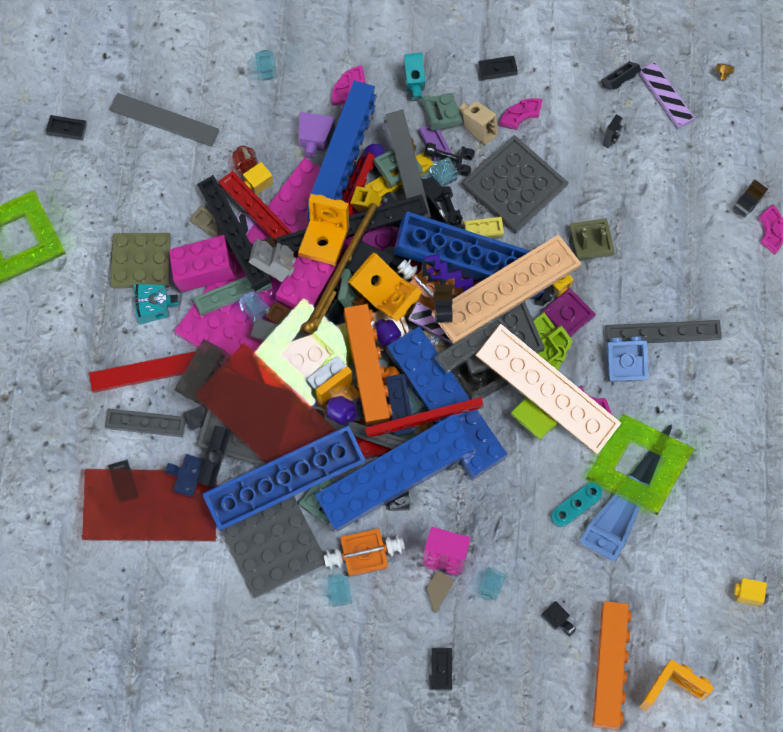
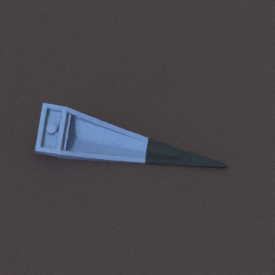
M672 424L667 427L632 474L588 525L579 544L613 562L617 561L626 545L671 432Z

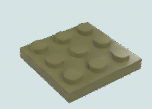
M113 233L112 289L134 288V284L164 285L166 288H169L171 234Z

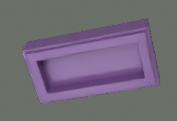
M430 125L419 128L418 132L426 146L430 142L436 144L437 150L451 153L439 129L432 130ZM436 155L432 156L434 162L442 159Z

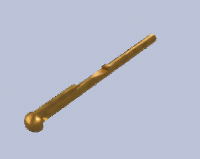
M371 203L310 320L304 321L303 327L306 332L313 333L318 329L337 293L334 289L344 272L346 263H350L352 255L378 207L376 204Z

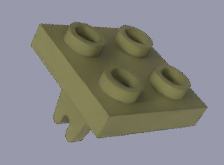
M607 218L570 224V233L578 260L614 255L615 251Z

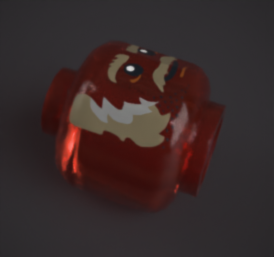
M239 146L232 154L234 168L241 174H244L258 164L256 153L251 147Z

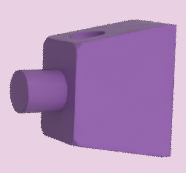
M300 112L299 146L305 148L304 154L306 156L315 157L316 150H326L335 128V117Z

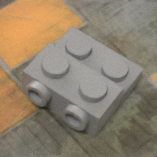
M257 238L252 246L249 263L283 282L286 276L289 278L292 275L296 258L293 256L294 252L288 246L277 242L273 248L268 242Z

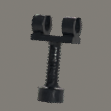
M430 142L427 143L424 156L428 158L436 155L437 157L455 162L454 173H458L461 176H468L471 171L470 166L462 164V159L472 160L475 154L473 149L465 148L464 146L461 147L458 155L451 154L446 151L437 150L436 144Z
M449 186L442 187L440 201L445 203L448 221L450 225L463 229L461 226L463 217L460 214V210L454 209L451 201L453 197L452 189Z

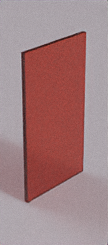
M245 343L241 344L237 351L195 393V396L265 462L336 430Z
M85 469L82 540L216 542V522L202 495V492L212 487L197 483L193 497L190 498L173 492L178 477L165 474V470Z

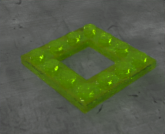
M35 190L0 205V228L26 216L40 243L7 259H4L0 251V284L66 254Z
M303 298L251 357L285 388L295 392V397L310 409L317 401L316 392L307 382L306 378L279 355L303 329L304 321H309L315 310V307ZM324 316L318 329L313 334L333 353L321 367L337 355L348 366L353 361L349 339Z
M623 414L619 420L621 424L605 444L589 471L586 480L658 515L692 456L694 448ZM631 441L666 458L650 487L615 470Z

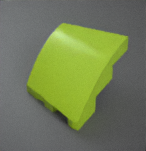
M545 312L533 319L545 347L543 352L537 354L559 371L561 364L566 358V352L570 349L573 341L562 326L555 327Z
M525 398L511 412V416L539 441L549 431L552 432L559 425V423L528 398Z

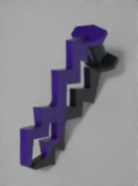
M440 254L424 257L425 260H435L434 269H440V274L433 275V267L427 269L426 263L422 262V276H428L427 282L440 281V284H446V280L455 278L454 287L464 286L463 292L474 286L472 277L461 280V269L447 272V260L440 263ZM461 293L452 295V299L457 297Z

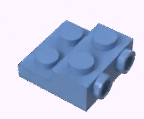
M630 337V341H622V338H610L611 342H606L609 381L649 379L647 340H641V337Z

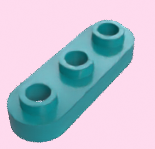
M596 483L586 484L553 510L551 515L553 524L561 528L568 526L601 499L602 488ZM591 489L595 490V491H596V494H595V495H591V494L589 493V490H591ZM574 502H580L581 506L576 507ZM563 513L566 517L561 519L558 514Z

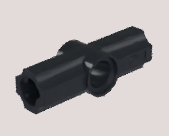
M215 425L208 449L205 452V459L197 483L215 487L232 430ZM213 451H217L220 455L217 462L210 460V454Z

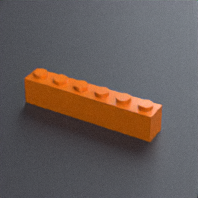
M368 304L344 308V318L365 426L388 422L389 416H392L391 404L386 402V397L389 395L387 385H383L382 378L385 377L384 368L379 366L378 359H381L380 348L375 345L377 332L376 328L372 329L371 321H374L373 311L368 309Z
M604 601L602 604L592 727L618 730L624 722L621 704H625L626 692H623L622 688L623 683L626 684L627 671H624V663H628L629 651L625 650L626 643H629L630 630H627V622H631L632 611L628 610L629 604Z

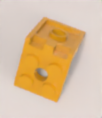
M311 194L309 198L310 222L298 251V256L336 266L349 230V203L326 198L323 195ZM321 240L328 242L325 246H320L317 243Z
M374 252L348 281L378 311L395 321L405 316L408 308L417 302L422 293L417 286L402 279ZM378 275V282L372 285V277Z
M348 366L316 389L317 405L326 409L328 402L333 397L343 396L350 401L359 397V391L353 386L352 371ZM364 418L357 423L365 425Z
M671 659L664 666L639 707L647 711L653 705L668 679L702 701L711 694L714 687L710 685L711 682L707 678L696 676L692 673L693 670L685 664L681 666Z

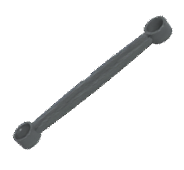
M314 407L308 412V421L313 426L321 427L327 425L334 429L345 426L330 419L327 410L322 407ZM321 409L325 414V419L322 423L316 424L312 420V413L315 410ZM356 422L348 423L355 437L390 449H395L408 441L390 433L368 438L365 428L369 426ZM457 462L454 467L447 468L445 470L451 471L456 469L459 462Z

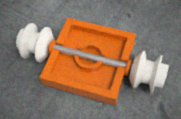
M404 260L397 267L399 270L397 274L403 273L404 280L410 278L411 281L409 283L417 286L422 291L417 302L434 311V284H440V281L427 282L428 276H422V270L416 274L417 266L412 267L410 265L411 260L408 262ZM427 264L426 268L429 269L431 266ZM433 269V275L438 274V273Z
M378 528L340 537L343 549L342 555L337 548L331 554L327 550L324 560L326 567L330 566L331 570L333 565H338L341 568L343 561H345L348 575L353 577L388 569L385 552L388 551L391 556H393L395 551L402 554L401 550H404L405 546L403 538H399L398 534L393 540L388 536L385 541L386 545L385 543L383 544L380 529Z

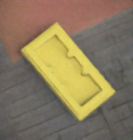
M502 217L464 221V228L467 231L489 238L504 237Z

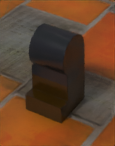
M754 179L749 188L736 202L733 209L746 218L765 197L768 188Z
M434 284L433 298L436 323H452V284Z

